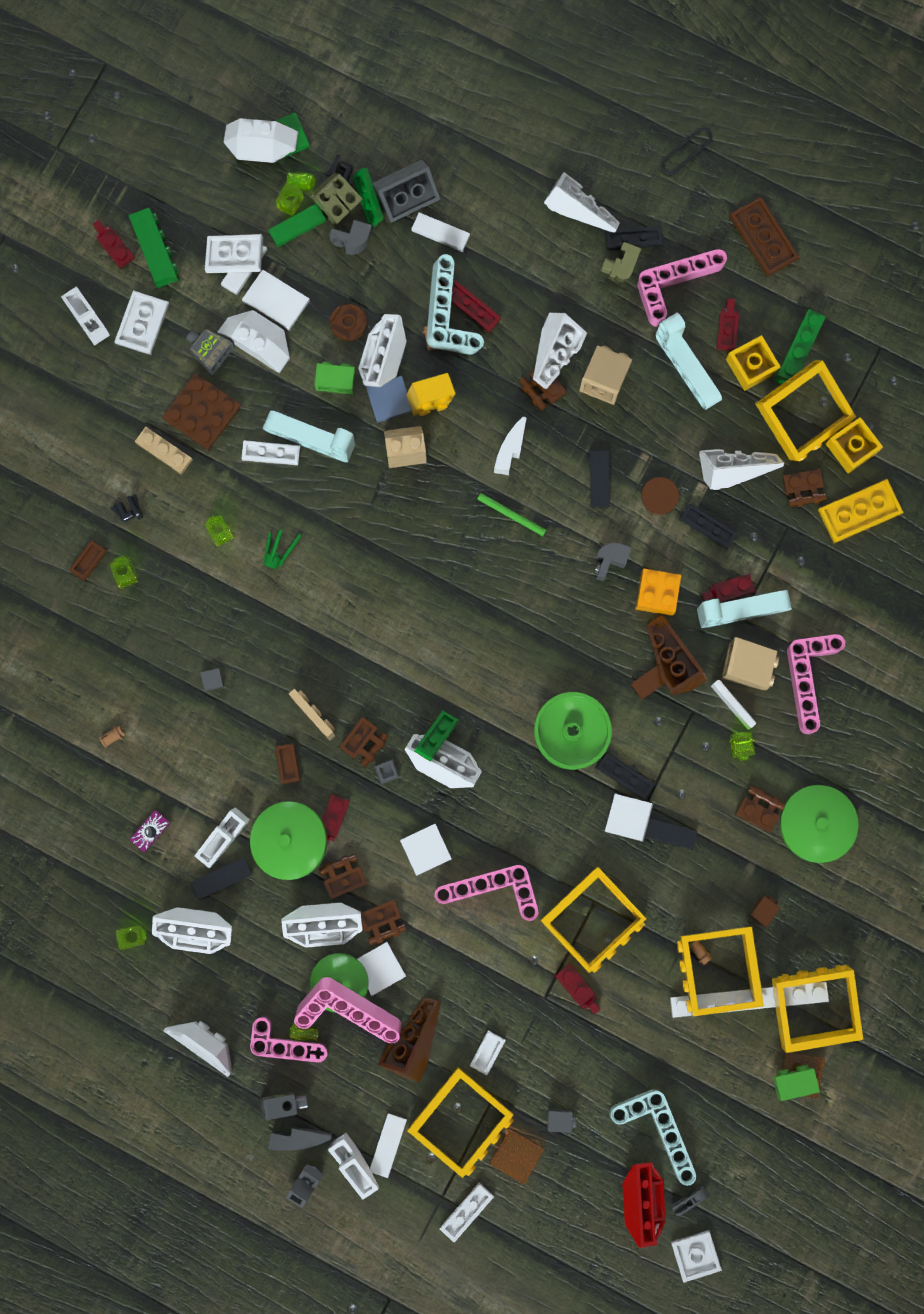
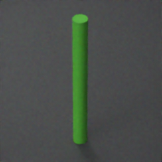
M480 493L477 500L544 536L546 529Z

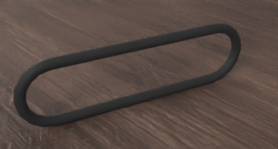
M700 128L661 162L662 171L668 175H673L712 141L710 130ZM706 131L709 134V140L676 170L667 172L664 169V163L697 133Z

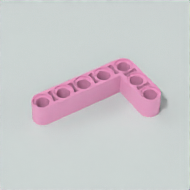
M720 249L641 272L637 287L650 324L658 327L660 322L665 320L667 316V309L660 288L719 272L723 269L727 260L726 253ZM718 258L721 260V263H715L713 259ZM700 263L704 268H697L695 264ZM682 268L686 273H679L677 269ZM660 274H667L669 278L663 279L660 277ZM642 279H649L651 283L645 284ZM648 296H654L657 300L650 301ZM660 313L662 318H655L653 314Z
M835 634L798 639L793 641L787 648L800 730L804 734H812L820 727L809 657L831 655L840 652L845 647V640L841 635ZM831 640L838 642V649L831 646ZM813 642L819 644L820 651L813 650ZM794 645H798L801 648V654H796L793 651ZM797 664L804 666V673L797 671ZM801 682L807 685V692L800 690L799 684ZM803 701L809 702L811 706L809 711L803 709ZM807 720L813 722L814 728L812 730L807 729L805 725Z
M521 865L447 884L437 888L435 891L436 900L441 904H446L512 885L521 917L524 920L532 921L538 916V908L526 868ZM515 869L523 870L524 877L521 880L514 878L513 872ZM503 874L505 876V883L502 885L496 884L494 881L495 875ZM478 879L486 881L487 886L484 890L476 888L475 883ZM460 884L466 885L468 888L467 894L459 895L457 893V886ZM522 887L529 890V896L526 899L521 898L518 894L519 889ZM442 889L449 892V898L445 901L438 898V892ZM527 906H531L534 909L535 913L531 918L524 915V909Z
M329 977L322 978L297 1007L294 1021L296 1026L302 1029L309 1028L328 1007L387 1043H396L400 1038L402 1023L397 1017Z

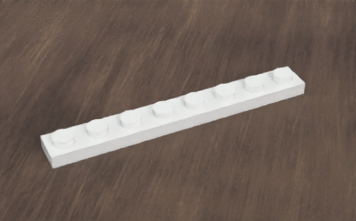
M826 982L783 988L786 1006L829 1002ZM773 987L761 988L764 1007L743 1010L776 1007ZM750 989L696 995L698 1009L752 1001ZM688 996L670 997L673 1018L692 1016L690 1012H687L686 1000H688Z

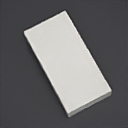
M488 1030L470 1067L488 1075L505 1039Z

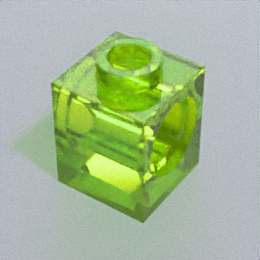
M286 183L275 201L277 208L294 216L304 199L303 191L295 184L290 185ZM288 196L295 197L293 200L286 199Z
M214 515L208 518L207 523L204 524L217 547L234 538L221 515ZM216 526H223V530L220 533L213 532Z
M118 557L113 560V563L109 564L119 588L138 582L131 561L127 557ZM122 567H127L125 575H119V570Z
M751 731L731 734L729 736L733 759L738 758L739 761L750 760V756L755 755Z
M142 925L115 931L119 950L145 945V940H147V933L145 928L142 929ZM130 932H135L137 935V940L134 943L128 940Z

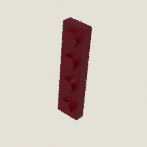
M453 279L451 303L486 332L490 333L501 321V317ZM439 280L440 285L445 286V283Z

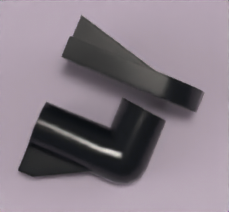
M336 155L334 163L327 171L326 176L330 177L335 173L340 155ZM342 161L339 169L344 170L342 177L352 186L353 166Z
M136 494L126 497L132 510L127 512L122 502L111 507V510L118 514L123 522H128L135 518V516L139 520L143 518Z

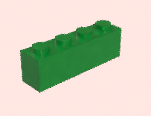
M146 208L128 215L157 288L178 281L176 274L179 271L176 263H171L170 257H172L169 246L165 247L163 243L166 240L163 230H158L156 224H159L156 213L152 214L150 208Z
M808 309L778 371L775 382L783 384L801 371L826 316Z

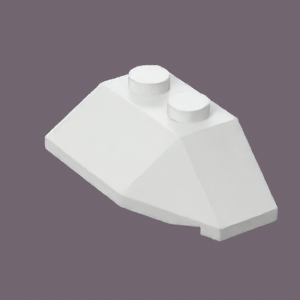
M240 118L226 125L224 144L237 160L274 163L296 150L299 133L276 121Z
M254 310L228 317L217 332L278 373L282 371L290 359L284 330Z
M384 314L381 318L382 320L375 325L368 335L359 365V372L365 386L381 387L397 376L406 345V337L400 315Z
M414 734L405 751L418 771L449 788L474 787L482 771L478 768L471 753L446 740L430 762L414 752L424 735Z
M343 903L301 906L282 918L283 936L303 947L345 944L362 931L361 912Z
M177 907L153 916L152 934L172 949L212 954L225 946H229L231 943L232 926L215 912Z
M195 1021L168 1026L164 1029L165 1033L227 1077L231 1075L232 1067L228 1044L224 1042L226 1039L217 1032L215 1035L210 1032L208 1025L202 1021L199 1023Z

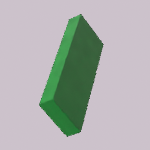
M361 168L353 176L357 192L362 198L360 202L367 223L375 227L384 218L368 169Z
M314 204L272 227L268 232L276 246L280 247L324 223L326 219L318 205Z
M442 710L414 752L431 762L459 720Z

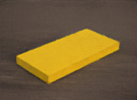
M888 479L818 509L833 543H837L904 513Z

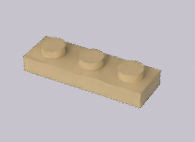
M147 427L144 428L135 440L136 444L181 475L193 460L190 456Z

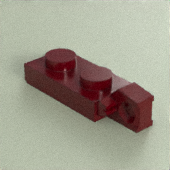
M99 220L92 224L98 232L95 235L98 242L120 269L135 259L134 255L109 226L104 228Z
M728 298L726 308L721 309L716 350L733 351L736 349L739 313L738 310H734L735 299Z
M746 574L714 584L709 587L710 591L702 593L701 598L703 602L719 599L720 603L752 594L755 592V588L750 574Z
M332 794L322 819L327 831V846L329 841L334 842L335 838H337L350 801Z
M570 963L555 975L580 1007L584 1010L588 1007L594 1015L601 1010L594 1002L598 999L595 993Z

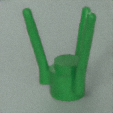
M279 529L272 551H270L272 533L269 532L265 554L262 559L264 560L263 565L275 570L278 569V566L282 567L285 559L301 538V534H298L280 559V554L276 553L283 530Z

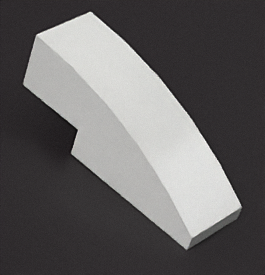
M77 286L61 296L94 346L110 336Z
M522 417L505 438L496 459L494 473L509 475L512 457H520L526 417Z
M237 808L230 810L220 825L215 828L195 854V857L210 868L234 841L250 819Z
M344 1133L330 1143L328 1150L339 1163V1170L362 1199H365L379 1189L368 1164L347 1133Z

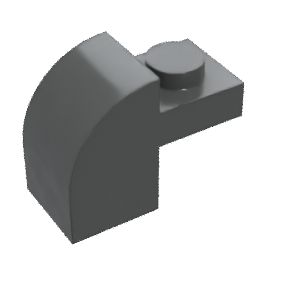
M354 220L350 234L331 229L330 241L335 246H345L346 254H358L365 250L369 244L372 235V225Z
M609 543L603 546L595 558L602 561V563L598 562L595 573L598 574L597 579L605 580L610 564L624 568L632 547L620 543Z
M306 1164L285 1198L303 1208L322 1179L323 1174L320 1173L318 1168Z

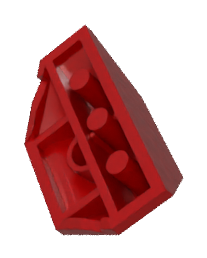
M652 1162L634 1164L622 1183L624 1221L637 1246L643 1248L657 1245L658 1237L666 1221L664 1184L662 1177L654 1168Z

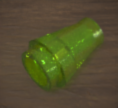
M288 173L287 183L305 191L314 189L316 178L311 173Z
M292 1022L289 1038L293 1039V1041H317L319 1029L313 1027L302 1029Z

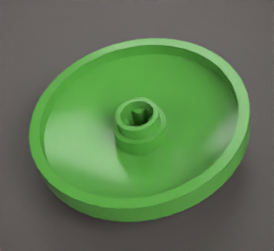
M567 692L551 698L541 708L535 720L534 737L539 751L550 763L563 769L578 770L594 764L604 755L611 741L612 726L608 713L596 699L583 693Z
M824 785L808 786L794 793L785 803L786 805L780 816L781 835L787 847L799 858L814 863L830 862L842 857L854 844L858 833L857 813L851 801L839 790Z
M280 802L268 807L255 821L250 836L251 852L257 865L268 875L282 880L299 879L313 872L323 860L328 842L327 831L320 816L310 807L297 802Z

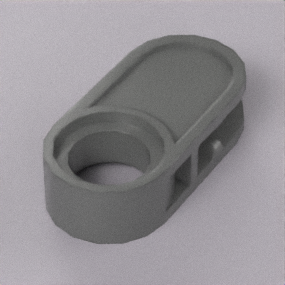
M700 1186L675 1202L671 1209L676 1216H680L705 1200L709 1193L704 1186Z

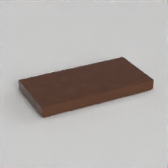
M762 197L729 214L731 221L766 277L799 260L800 257Z

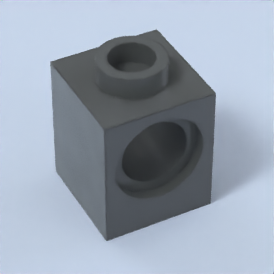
M548 1109L547 1131L572 1133V1128L576 1127V1116H573V1112L571 1110Z

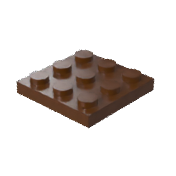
M195 373L162 418L209 451L242 406Z

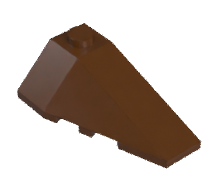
M663 615L646 625L662 681L673 695L692 691L707 681L704 670Z
M426 997L423 998L410 1015L409 1023L405 1028L401 1027L399 1040L396 1043H389L385 1048L378 1064L380 1067L405 1079L420 1082L428 1065L440 1001Z

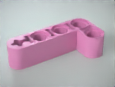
M260 1017L253 1023L250 1049L254 1055L309 1062H322L328 1056V1048L323 1043L271 1038L272 1022L267 1017ZM259 1021L267 1023L268 1028L265 1032L258 1029ZM257 1041L264 1042V1051L256 1050L255 1044ZM277 1043L284 1045V1053L279 1054L275 1051ZM301 1045L304 1047L305 1052L302 1056L295 1054V1046ZM308 1046H311V1051H316L320 1047L324 1054L320 1058L317 1057L316 1053H311L310 1057H307L309 1052Z

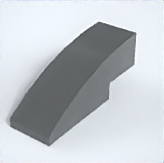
M295 1126L292 1128L291 1134L272 1131L268 1149L280 1151L306 1149L331 1140L333 1133Z

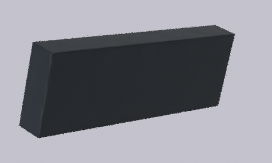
M661 226L618 229L615 233L607 230L605 232L607 250H619L623 242L639 248L663 245Z
M590 451V508L610 507L609 451Z
M691 503L679 519L726 550H728L738 534Z
M607 752L596 768L643 800L647 798L655 783Z
M649 818L644 837L693 850L698 831Z
M245 857L192 881L191 884L198 900H201L253 874Z

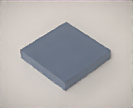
M402 376L393 378L381 387L366 386L377 423L412 413L406 397L407 391Z

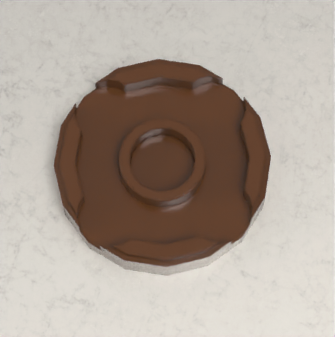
M354 304L338 306L330 317V328L333 334L343 341H354L360 338L367 327V318L364 311Z
M653 478L642 489V503L650 513L665 515L674 510L678 503V488L667 478Z

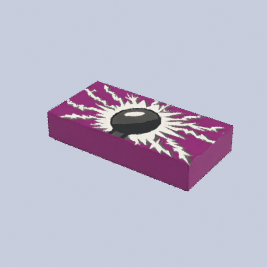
M155 810L130 838V841L143 852H146L169 826L170 822Z

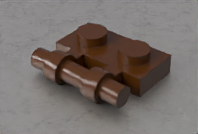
M533 370L529 373L532 379L531 382H528L525 377L520 379L519 382L523 386V391L532 398V403L543 411L547 407L543 401L547 399L552 405L566 395L567 392L557 379L547 389H544L533 379L535 371ZM537 386L543 394L538 395L533 388Z
M820 469L782 476L785 494H793L794 496L793 499H788L789 507H801L807 503L818 504L820 501L827 500L826 493L818 494L817 492L818 489L824 488ZM810 491V496H801V492Z
M362 717L339 748L353 759H356L359 754L364 756L360 764L366 768L369 762H373L378 750L385 746L384 742L389 736L382 732L379 738L376 737L374 734L378 728ZM371 740L374 744L367 752L363 748Z
M750 786L748 793L754 795L752 800L744 797L735 815L771 833L779 818V815L773 812L775 807L782 811L786 804L779 801L780 799L776 796L772 797L764 793L763 789ZM760 799L769 804L767 809L757 804Z
M355 854L345 855L341 860L334 863H326V866L319 868L321 876L327 873L330 875V879L325 880L324 884L331 899L367 885L361 867L353 869L351 863L358 861ZM345 866L347 872L336 876L335 870Z
M395 900L361 913L364 931L373 930L374 936L368 938L370 945L380 944L387 938L400 936V933L407 931L404 923L396 926L395 920L402 917ZM389 923L391 929L380 933L378 927Z

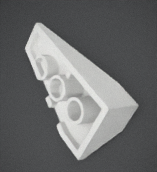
M563 172L544 202L547 207L561 215L615 233L620 222L604 207H598L594 201L595 198L592 195L587 196L581 190L583 187Z
M549 313L542 328L533 379L544 389H547L560 374V369L570 362V357L580 350L587 335V332L566 313Z
M720 449L703 450L699 453L703 479L709 488L714 490L729 488L784 466V462L779 456L772 453L753 452L752 455H746L741 453V451H735L734 454L724 453V450Z

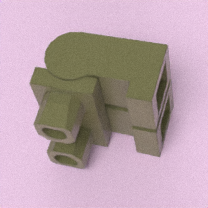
M333 173L310 195L321 210L326 213L332 224L340 222L362 200L352 186L340 174Z
M623 242L619 252L624 254L623 259L616 258L614 262L605 258L601 272L609 274L610 280L614 281L616 279L619 282H626L632 274L641 248Z

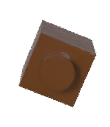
M768 895L767 898L761 896L748 916L763 927H767L780 907L776 905L778 902Z

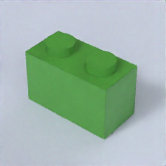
M331 362L317 363L316 391L353 394L355 367H352L350 364L338 366L333 365Z
M808 1065L797 1066L795 1071L790 1072L788 1069L779 1070L777 1075L772 1076L777 1098L780 1101L820 1092L815 1070L812 1067H808Z

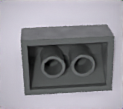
M423 160L417 161L372 183L377 198L390 223L440 200L430 169Z

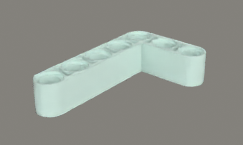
M443 254L433 265L426 340L428 345L435 349L474 354L484 344L482 336L477 333L449 328L454 260L450 255ZM440 262L445 263L447 268H443ZM439 280L443 281L445 286H441ZM437 298L442 299L444 305L440 304ZM436 316L441 318L442 323L436 320ZM434 334L440 337V341L434 338ZM452 337L457 339L458 344L452 341ZM470 340L475 342L476 347L471 346Z
M676 312L660 322L656 332V339L702 408L707 410L721 401L722 396L683 339L682 334L685 329V322L680 314Z
M275 411L269 412L263 429L271 434L343 462L349 461L355 447L353 434L345 429L337 428L334 435Z
M788 590L724 603H720L719 599L708 600L701 603L697 608L701 628H707L789 611L792 609Z
M656 1089L649 1090L611 1107L609 1115L616 1124H624L651 1113L677 1179L687 1186L695 1182V1170L663 1093ZM659 1094L660 1102L655 1105L652 1104L650 1100L652 1095ZM635 1102L642 1103V1109L639 1112L632 1110V1105ZM617 1109H622L624 1111L623 1118L615 1119L614 1112ZM661 1113H667L668 1120L665 1123H659L658 1116ZM669 1132H674L676 1135L675 1140L672 1142L666 1141V1135ZM677 1151L683 1152V1158L680 1161H675L673 1158L674 1153ZM684 1170L691 1172V1176L687 1180L681 1178V1173Z

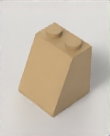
M597 346L582 379L579 391L614 405L632 359L624 353L618 354L613 352L607 346Z
M421 426L384 431L389 468L426 463V450Z
M735 637L729 643L721 680L766 691L774 683L775 675H772L773 668H777L779 657H776L777 651Z

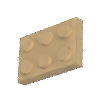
M293 689L289 695L329 741L334 738L335 734L333 731L335 729L327 719L323 721L320 718L322 714L314 704L311 707L309 706V699L301 690L297 692Z

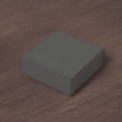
M219 668L200 672L205 692L224 687Z
M393 759L374 766L381 785L399 778Z

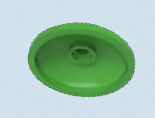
M335 953L324 957L314 967L310 978L311 990L322 978L329 977L363 998L366 997L369 987L368 974L362 963L355 957L344 953ZM328 1007L326 1008L328 1011L335 1012Z

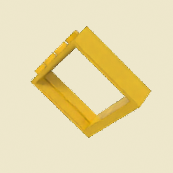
M821 360L813 361L756 403L757 408L789 460L794 461L805 459L807 453L820 448L823 441L836 435L838 430L844 429L856 418L826 365ZM818 373L844 416L796 450L771 407Z
M596 867L540 921L588 973L591 971L595 973L603 966L601 962L606 957L610 959L617 952L615 948L620 944L624 946L631 939L629 935L634 930L639 932L642 929L646 918L601 869ZM599 878L636 919L588 964L550 922Z
M752 927L679 936L680 941H677L678 953H682L680 969L681 972L685 973L683 989L684 992L688 993V1000H686L687 1012H690L692 1016L764 1007ZM742 934L752 1001L698 1009L688 942Z
M836 965L832 969L822 967L817 968L815 972L798 971L797 975L789 976V974H782V976L772 979L781 1048L786 1053L863 1040L855 975L852 968L847 965ZM846 978L853 1028L790 1038L783 988Z
M458 1067L407 1131L463 1178L465 1175L469 1176L476 1168L474 1166L475 1162L478 1159L482 1160L488 1153L487 1147L491 1143L494 1145L501 1137L499 1132L503 1127L507 1129L514 1119H512L513 1113ZM460 1078L504 1114L503 1118L462 1168L418 1131Z

